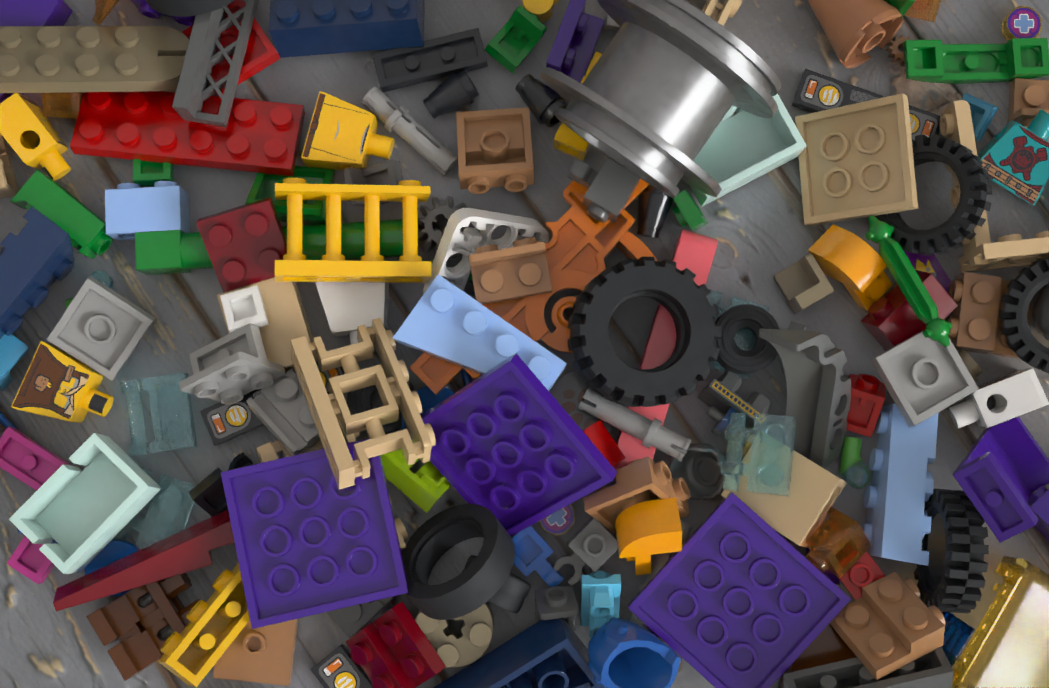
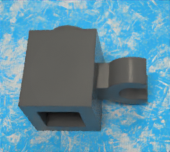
M608 157L599 172L593 170L583 161L575 159L567 176L574 182L589 188L584 195L582 205L588 207L586 212L591 217L603 223L607 219L613 223L616 222L640 180L639 175Z
M591 517L567 541V545L574 552L571 555H564L558 558L553 568L558 571L562 565L571 564L575 572L567 582L570 585H574L580 580L582 568L585 564L596 572L618 550L617 539L600 522Z

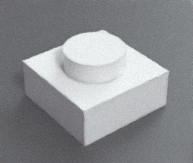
M258 285L220 295L230 333L249 323L259 327L269 325Z

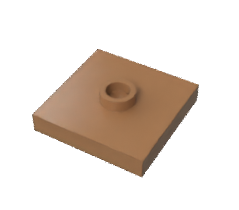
M298 619L252 629L249 620L215 663L213 678L289 686L292 678Z

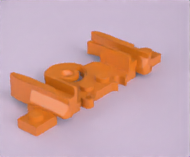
M640 179L616 222L613 223L607 219L603 223L591 217L586 212L588 207L582 205L588 188L572 181L563 192V199L571 208L557 222H546L545 226L552 233L551 241L545 243L552 293L484 304V306L535 342L542 340L547 346L556 351L573 353L568 348L567 340L570 339V329L567 328L568 321L564 319L563 312L567 308H574L573 304L577 297H563L555 303L552 308L551 319L556 330L552 334L544 320L545 306L548 300L559 291L575 289L583 292L584 287L606 269L604 261L615 247L628 259L638 260L641 257H654L655 261H658L649 248L628 231L634 224L635 219L625 210L649 184ZM423 353L409 367L435 395H438L463 369L474 380L482 376V374L467 370L464 367L443 359L441 360L427 353Z

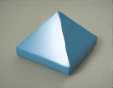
M965 92L961 100L967 101L970 105L974 136L976 140L981 141L998 107Z

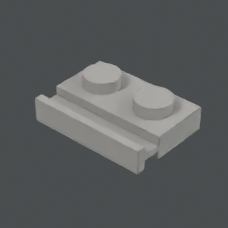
M289 369L285 372V375L275 379L271 386L260 390L261 394L254 399L249 398L247 403L252 412L287 451L294 456L298 455L305 448L312 447L320 441V437L297 374L292 369Z

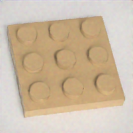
M902 93L795 117L796 127L807 145L798 156L804 225L816 226L864 218L871 215L876 216L918 209L908 96Z

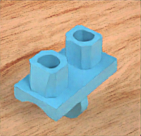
M598 570L588 575H581L580 620L581 626H589L590 639L611 618H619L620 574L610 575Z

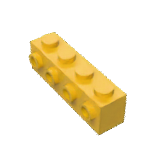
M239 562L232 571L226 568L212 584L215 592L206 602L202 599L199 600L186 616L190 622L181 634L177 631L173 632L160 648L164 655L158 662L188 686L197 687L250 620Z

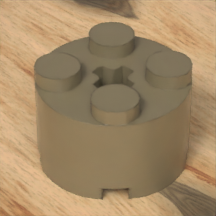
M488 601L471 613L454 618L455 621L460 619L464 621L461 628L462 633L459 634L455 630L449 631L447 629L449 620L432 619L419 610L416 623L447 668L471 664L480 658L488 648L494 629V615Z

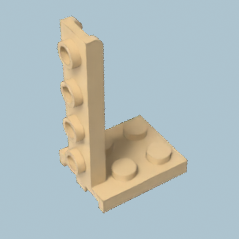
M965 100L953 101L942 112L940 117L941 134L946 136V139L949 138L973 151L972 154L978 156L970 105ZM945 164L947 171L952 173L953 187L951 188L950 197L952 206L956 209L960 198V184L955 172ZM984 210L981 217L986 219L982 227L975 226L973 231L976 235L971 240L965 238L961 241L964 255L958 259L960 273L1031 266L1032 262L1049 257V231L1036 233L1035 238L1023 240L1021 234L1005 235L997 238L998 242L991 243L987 213Z

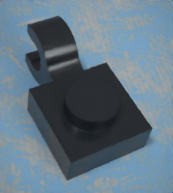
M244 452L240 453L232 460L228 471L250 466L253 464V461ZM219 467L189 491L192 500L211 517L228 510L221 472L223 471Z

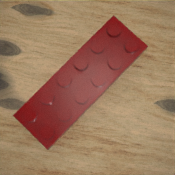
M176 92L83 93L70 143V148L74 154L129 160L139 159L148 162H165L177 165L293 176L305 115L303 105L234 98L227 127L184 120L172 107ZM211 96L203 102L201 112L218 115L222 101L219 96Z

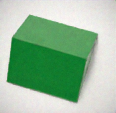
M295 166L293 176L257 173L245 204L271 197L279 220L287 222V200L275 199V183H283V179L302 178L306 180V184H334V169ZM302 200V223L326 224V200Z

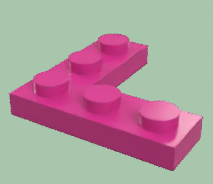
M7 427L0 437V468L36 491L63 464L73 466L14 427ZM26 536L23 537L6 563L37 584L44 583L55 566L39 550L44 544H33Z

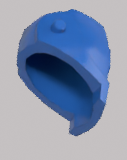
M611 618L609 622L598 629L588 645L590 660L587 665L594 674L593 680L595 683L602 684L606 688H670L676 678L681 661L676 652L670 646L660 641L653 633L623 618Z

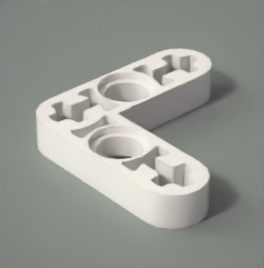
M473 208L456 210L450 216L431 266L432 277L428 283H425L423 293L426 292L438 274L442 277L445 276L446 280L463 291L471 272L468 255L476 254L475 249L478 247L498 245V250L511 248L514 241L523 239L518 235V232L523 237L530 238L536 233L534 238L537 242L548 243L550 239L549 233L538 220ZM470 222L475 226V228L468 227ZM501 225L507 226L504 236L495 240L491 239V234L496 227ZM462 227H467V228L464 229V231H463V233H462V232H461V228H462ZM456 253L462 254V260L458 265L446 267V261L451 255Z

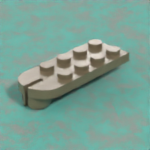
M0 26V93L140 91L174 93L177 89L189 39L182 32L166 26Z

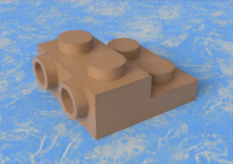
M529 107L456 112L458 168L461 189H468L470 193L479 195L487 193L492 187H505L510 192H520L526 189L527 185H534Z
M969 272L961 273L955 276V280L951 281L948 294L958 306L951 312V317L949 316L946 322L949 321L952 324L948 336L956 350L961 351L963 349L968 352L1020 359L1006 343L1007 339L1005 335H1002L1000 329L1002 321L999 319V310H1002L1003 302L1000 301L1002 295L1006 294L1009 288L1007 285L1010 281L1002 280V277ZM1032 300L1027 311L1028 325H1030Z
M649 457L634 460L629 465L617 469L615 485L603 487L598 492L583 498L585 512L615 535L617 516L626 508L640 502L676 497L680 519L690 515L687 500L690 499L691 495L686 481L682 477L674 480L669 467L664 461L655 463Z
M893 572L863 587L862 598L846 605L829 624L871 675L878 680L943 646L946 621L938 607L935 605L927 607L921 601L919 589L910 578L902 580L896 572Z

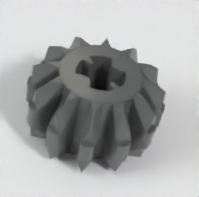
M450 196L446 198L445 206H440L438 198L434 197L432 198L434 209L430 210L425 205L419 207L422 215L426 217L418 218V228L421 229L418 231V241L426 240L421 247L424 253H428L436 247V255L443 236L440 230L435 231V228L440 229L438 223L441 221H446L447 223L450 216L456 210L467 208L466 204L462 202L453 209L454 200ZM462 227L461 232L463 233L464 229L467 227ZM457 253L451 255L450 257H451L452 259L456 258V257H457Z

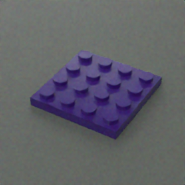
M517 353L421 415L424 424L429 423L431 425L436 440V445L432 446L430 461L468 504H478L488 508L510 536L613 481L617 473L614 467Z
M370 438L346 443L353 461L355 460L353 456L354 444L369 440ZM324 449L221 472L252 629L409 593L408 580L381 455L368 459L370 463V477L362 479L361 476L356 477L353 486L340 490Z
M731 491L682 545V551L676 552L628 604V609L715 688H771L847 605L851 598Z

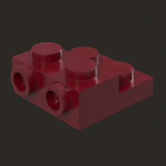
M403 602L391 608L346 641L351 650V659L355 664L363 668L372 682V688H416L446 668Z

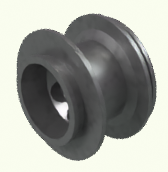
M597 0L602 9L621 28L583 84L555 69L544 68L540 74L542 79L569 102L566 109L559 107L555 116L593 147L613 161L639 175L640 179L659 191L675 198L680 191L676 185L681 180L709 196L717 197L722 190L720 185L693 162L732 105L762 118H772L778 110V105L772 97L781 88L778 76L760 56L738 37L685 0Z

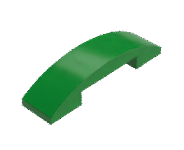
M1047 38L1011 39L1007 43L942 44V40H905L903 42L906 79L944 84L1006 82L1012 81L1015 78L1031 79L1049 75Z

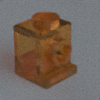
M831 506L827 512L829 518L806 541L810 549L806 558L821 572L828 570L838 578H841L871 547V544L858 522Z

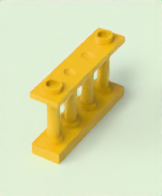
M302 178L283 179V183H275V199L287 200V254L283 255V260H275V282L428 283L432 277L431 261H422V257L418 256L417 202L428 201L431 194L430 186H421V182L416 180H403L398 182V185L306 184V180ZM302 200H326V255L322 256V260H306V255H303ZM341 201H364L365 255L361 256V261H345V256L341 255ZM379 201L402 202L403 256L399 257V261H384V256L380 255Z

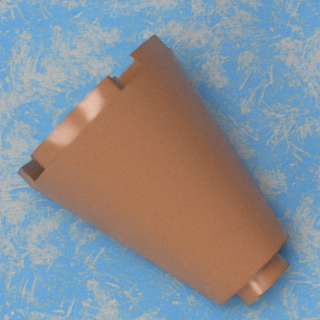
M808 0L840 63L847 69L855 68L871 59L872 57L868 52L877 45L882 50L897 34L903 24V19L900 17L903 15L897 8L884 0Z

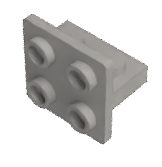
M249 323L189 354L194 375L180 381L179 386L181 391L194 394L199 398H209L229 405L241 401L243 395L255 389H264L271 386L275 379L286 373L284 366L267 360L259 326Z

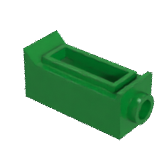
M39 170L34 172L10 201L23 209L29 210L31 206L67 232L71 245L78 249L81 254L91 259L105 253L113 242L112 237L106 234V222Z

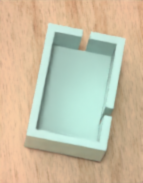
M778 93L772 96L778 105V110L769 119L753 115L732 105L693 162L708 173L722 189L717 197H712L690 186L701 207L795 159L806 148L805 141Z
M93 433L69 457L74 464L86 466L82 471L76 466L63 464L9 518L33 544H44L39 550L63 574L80 573L162 489L109 436Z

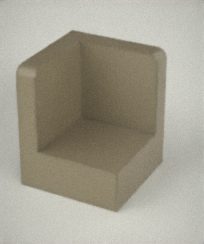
M812 253L804 256L798 262L780 271L773 277L794 314L834 292L833 287Z

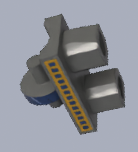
M728 370L718 379L714 378L697 398L710 407L706 414L716 421L711 430L716 436H719L724 429H727L735 436L742 431L751 438L759 429H763L770 420L766 414L771 400L755 391L749 396L747 401L742 399L735 393L742 384L741 378Z

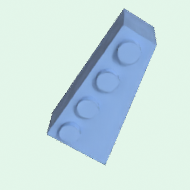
M439 274L393 336V339L399 344L414 348L482 375L517 353L548 391H550L567 365L566 362Z
M896 404L884 405L883 410L880 412L875 426V433H879L877 448L872 449L869 459V469L873 470L872 484L866 487L864 493V507L868 508L866 523L860 525L858 533V544L862 545L869 555L926 566L929 564V552L922 551V539L925 534L931 533L932 517L927 516L924 506L925 502L933 494L934 479L932 473L927 471V464H932L936 458L938 413L916 426L909 427Z

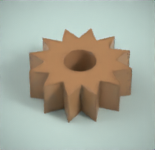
M902 34L899 38L895 35L893 41L891 40L888 43L889 47L885 50L890 53L887 58L893 57V62L898 60L899 64L904 61V52H900L898 47H903V42L910 40V36L905 38Z

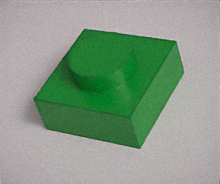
M133 159V182L139 184L140 187H152L157 181H173L174 164Z
M683 190L673 198L677 206L672 208L682 227L689 225L692 230L696 231L708 224L688 190Z

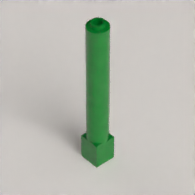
M402 219L380 220V255L384 257L403 256ZM364 222L341 223V255L345 256V260L361 259V256L365 255ZM326 224L302 225L303 255H306V260H322V256L326 255ZM287 226L282 228L287 239ZM181 230L135 233L136 270L145 275L191 273L193 269L214 268L200 232L184 233Z

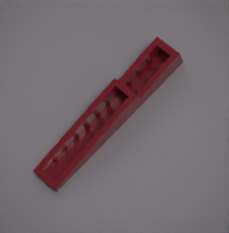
M228 510L56 588L53 601L56 612L213 565L211 550L235 543Z

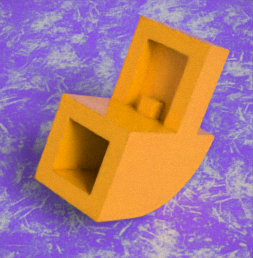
M833 224L808 249L823 273L843 283L858 307L866 311L893 285L884 272L887 265L882 257L860 237Z
M676 497L640 502L626 508L617 516L615 529L619 557L626 558L627 562L634 561L636 576L651 574V555L682 551V527Z

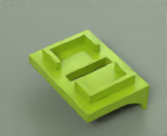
M401 449L381 455L385 478L426 513L451 487L448 480L431 461L426 462L414 474L409 470L414 464L407 465Z

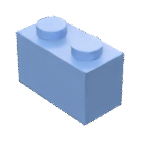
M157 181L154 183V187L140 188V185L136 183H121L117 185V189L105 190L106 234L120 241L135 240L136 232L181 230L184 233H190L189 193L181 186H177V183L174 181Z

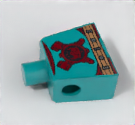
M1040 109L1027 128L1011 120L977 154L983 162L981 167L988 170L990 180L1033 206L1038 201L1049 178V141H1047L1049 138V113Z

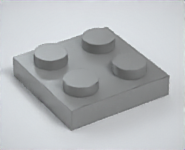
M90 276L86 279L46 340L112 381L155 320V317Z
M924 330L871 359L909 427L916 426L979 389L950 338V346L945 348L938 341L924 337Z

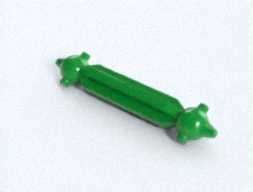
M873 215L869 216L870 227L865 234L866 239H871L874 243L879 244V253L917 318L927 324L923 331L924 337L938 341L945 348L950 346L948 335L952 324L938 317V308L900 244L891 238L894 227L878 220Z

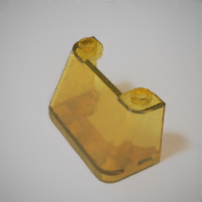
M1003 556L995 570L997 574L1003 577V584L995 583L992 590L997 592L996 597L961 657L953 656L950 661L956 665L952 668L954 671L952 688H1049V575L1025 559Z

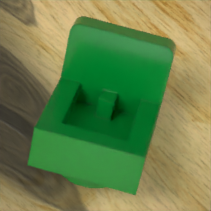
M518 6L507 23L488 43L484 51L513 74L539 43L547 28L535 14L528 12L522 6Z

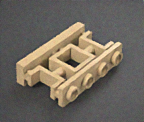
M380 318L372 320V327L366 328L365 324L357 326V340L359 343L326 351L321 336L313 338L312 343H308L306 336L291 339V361L339 490L353 486L356 477L361 476L362 479L370 477L369 458L401 449L407 465L414 464L416 459L419 458L421 463L430 461L432 446L436 445L431 425L429 423L424 424L421 418L422 405L419 395L416 391L411 392L407 384L409 375L406 364L403 360H397L395 355L396 343L393 339V333L390 329L385 330ZM374 345L381 364L360 370L357 362L373 358ZM315 358L318 361L321 372L343 367L344 375L329 378L330 394H327ZM376 385L384 406L351 415L343 394ZM400 409L408 429L386 435L382 425L398 421ZM338 422H341L346 436L367 430L369 434V440L354 444V461Z

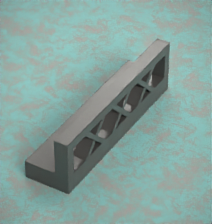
M247 0L246 6L234 14L231 13L228 5L218 10L195 16L172 107L184 120L227 127L259 0ZM235 25L239 31L237 40L223 48L219 42L221 33ZM226 58L230 64L229 74L215 83L211 77L212 67ZM217 93L222 100L218 115L202 113L203 102Z

